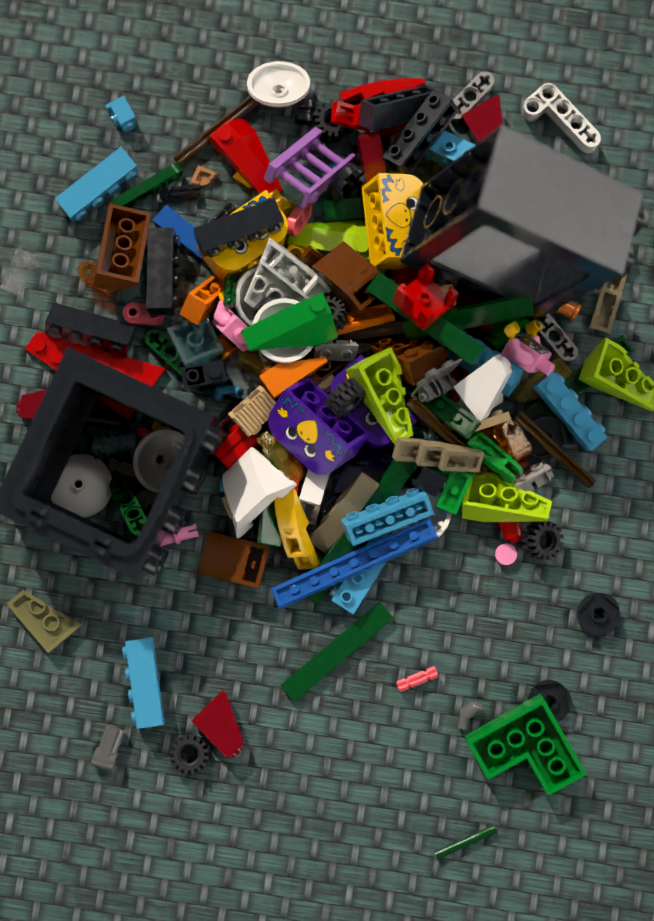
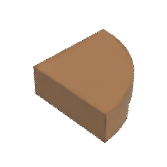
M198 165L190 186H207L217 178L218 174Z

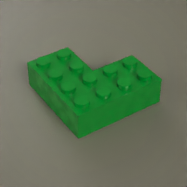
M541 693L465 735L466 742L488 780L526 758L548 796L587 775Z

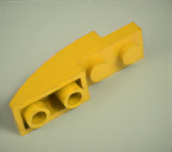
M293 488L283 498L277 497L274 500L280 536L287 557L294 559L298 570L318 568L320 562L306 530L309 524L295 488Z

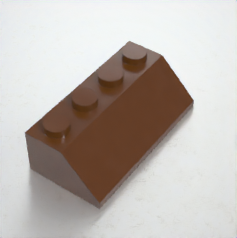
M109 203L92 287L117 291L138 285L151 213Z

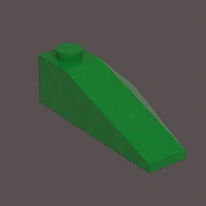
M323 292L302 300L241 330L249 351L286 347L297 348L301 346L315 347L338 338L332 312Z

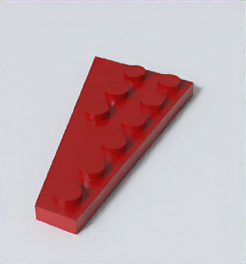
M38 331L25 347L28 352L54 370L57 369L67 347L152 387L156 385L166 371V368L128 357L115 356L109 352L95 350L85 345L53 338ZM100 395L98 398L99 401L128 421L136 413V411L105 396Z

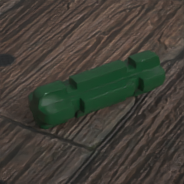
M228 273L224 278L223 305L224 307H229V309L234 308V305H236L237 276Z

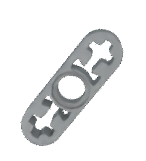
M486 71L480 72L453 100L456 106L459 107L461 102L464 106L460 109V115L456 114L452 122H459L461 115L473 109L492 89L494 77L491 73ZM481 79H488V86L484 84L479 91L477 88L480 86ZM467 92H473L476 95V99L473 102L465 99L464 95Z
M549 313L542 316L545 317L544 324L547 327L551 324L553 327H550L544 333L543 330L546 327L541 323L542 329L537 333L561 362H573L578 355V349ZM551 331L559 333L560 340L558 342L549 340L548 335ZM563 340L566 342L563 345V347L566 350L571 349L573 351L571 353V358L570 356H563V353L565 351L562 347H560L559 349L556 348L563 342Z

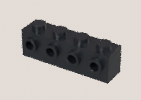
M425 84L363 99L360 105L359 125L367 128L370 132H379L381 129L395 128L396 125L408 124L425 99L436 89Z
M436 90L430 93L382 156L391 168L402 174L409 175L414 171L459 112L454 101Z
M275 198L195 227L194 237L203 258L207 256L213 258L221 254L222 250L228 248L229 250H234L240 247L243 242H255L261 239V236L269 233L273 235L280 232L284 226V219Z
M173 227L148 228L146 310L150 316L175 315V308L179 307V297L176 295V288L179 287V275H176V268L180 267V257L177 255V248H180V236L176 234Z
M54 302L45 320V334L53 338L64 339L74 344L85 345L95 350H102L115 356L127 358L135 337V325Z

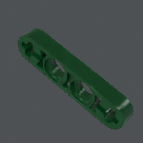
M174 163L119 195L110 203L130 208L159 191L160 188H164L180 178L184 171L179 163Z
M151 329L146 333L145 341L149 348L181 377L180 365L183 362L197 365L160 330ZM152 335H160L158 339L164 345L162 348L156 342L150 343ZM168 348H174L177 352L176 356L172 359H168L164 355ZM196 389V390H197V391H200V392H203V391H206V390H208V389Z
M115 477L109 484L111 493L134 540H137L140 534L137 526L141 525L143 528L147 518L128 480L125 477ZM119 486H121L124 490L121 493L118 489ZM125 499H132L128 504H121ZM133 513H138V514H139L138 517H136V518H134V519H129V516H130L131 514H133Z

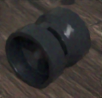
M302 99L297 102V113L294 115V122L303 126L314 125L315 116L313 114L317 103L310 99Z

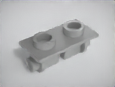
M336 340V343L330 341L313 347L315 349L313 359L326 357L330 361H354L359 345L356 342H352V340Z
M538 462L532 465L530 470L521 473V475H514L516 479L513 483L524 491L532 492L534 490L532 482H535L539 488L550 482L554 475L550 470L551 466L545 462Z

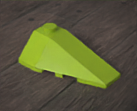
M349 220L306 223L298 236H289L288 245L293 244L300 248H307L311 245L321 254L325 255L344 241L366 260H370L365 221Z
M604 338L585 359L579 380L597 390L654 412V381L649 376L644 375L639 369V364L636 361H632L626 355L627 351L622 346L608 338Z
M392 348L363 359L348 368L346 372L349 378H354L364 388L366 396H364L365 399L363 401L394 445H396L398 437H411L413 430L409 409L405 405L404 395H406L405 387L402 388L400 377L402 370Z
M470 472L473 477L462 502L463 519L480 522H548L552 501L534 492L524 491L516 487L515 483L509 484L499 479V476L496 474L485 472L483 475H477L475 472Z

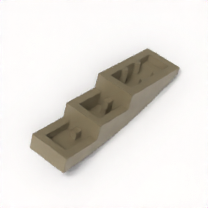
M627 275L624 278L617 277L611 280L599 290L589 328L606 333L611 332Z
M398 437L392 457L395 461L416 462L418 466H435L441 471L479 472L485 453L481 450L454 444Z
M361 472L336 499L335 505L322 518V523L309 536L312 545L326 553L344 532L341 519L346 518L345 516L351 512L359 513L376 491L379 483Z

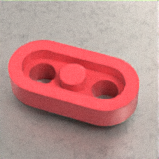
M303 199L295 204L292 213L286 218L288 222L287 234L298 236L311 216L312 203L302 208L301 203Z
M132 302L123 308V317L131 325L159 326L165 320V315L152 318L146 310V303ZM133 309L137 311L135 316L129 315V312Z

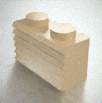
M259 386L228 415L249 437L251 434L254 435L261 430L262 424L268 420L269 414L276 402L262 386Z

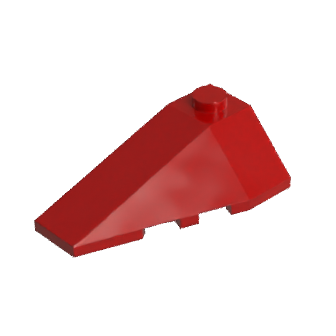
M243 117L225 122L210 135L211 145L246 180L258 195L265 190L269 194L275 189L279 193L283 190L278 179H275L271 184L263 179L270 160L257 132Z

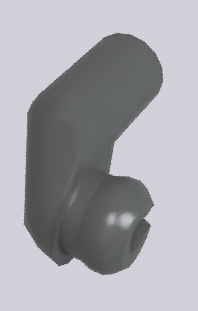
M476 701L470 702L460 710L458 729L468 730L470 718L483 712L482 704Z

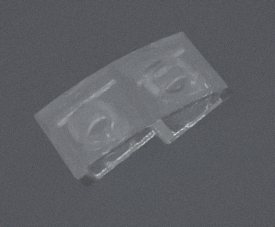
M16 248L11 265L6 269L0 288L20 296L31 275L38 255Z

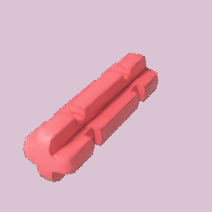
M430 667L425 672L423 670L408 676L407 679L398 680L397 686L399 691L403 692L408 690V687L413 688L428 682V679L433 680L437 678V669Z

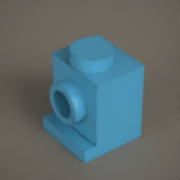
M124 95L105 105L115 126L120 125L124 132L132 130L138 124Z

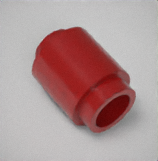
M498 522L505 541L510 540L512 544L522 540V535L525 531L522 522Z

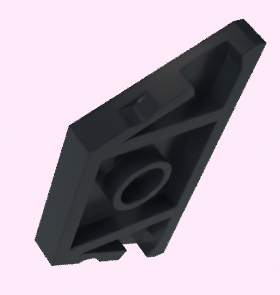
M392 448L358 451L352 459L345 463L335 488V496H340L361 472L378 483L394 460L392 457L394 450ZM409 477L401 489L417 487L412 484Z

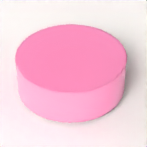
M501 544L495 551V558L502 565H510L516 560L517 551L511 544Z

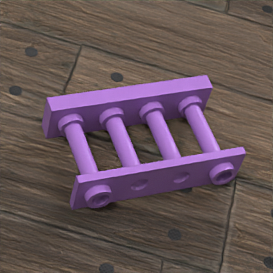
M317 127L313 128L269 163L263 178L269 184L275 179H282L304 195L301 203L302 208H305L310 203L314 204L320 194L328 188L331 182L335 183L338 180L337 175L345 167L353 163L356 156L352 153L343 160L322 145L319 140L322 131ZM316 150L337 166L331 169L309 152ZM300 159L306 160L324 173L325 176L322 179L298 161ZM294 169L314 185L308 188L286 171Z

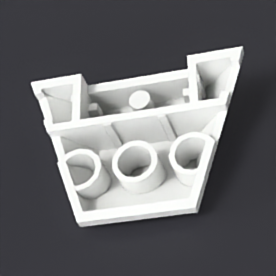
M269 238L244 301L254 308L261 300L271 296H281L300 302L322 292L323 294L329 293L331 290L311 268L281 244Z
M253 447L239 458L223 474L222 478L237 538L243 536L253 526L252 520L277 497L283 498L297 485L294 481L289 480L283 475L284 473L281 470H277L267 458Z

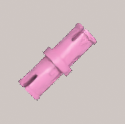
M196 524L181 528L178 535L167 533L161 546L172 543L180 544V541L199 537L197 530L188 532L197 529Z

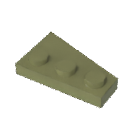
M24 590L6 603L48 654L82 626Z

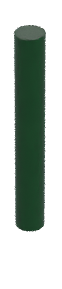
M493 824L434 851L437 859H440L497 833L496 827Z

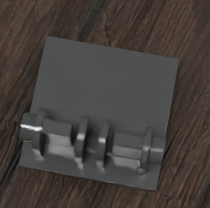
M462 358L455 362L449 360L439 370L433 368L425 374L426 378L416 384L417 388L412 392V395L419 393L420 401L429 402L453 390L457 382L449 374L459 365Z

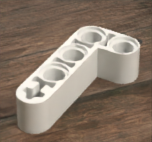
M546 83L526 99L521 111L525 120L535 121L546 112L584 153L595 151L601 139L599 132L555 85ZM549 93L552 98L546 99L542 94ZM534 106L537 111L530 112L527 107ZM557 108L565 109L566 113H558ZM571 123L579 124L580 129L572 128Z

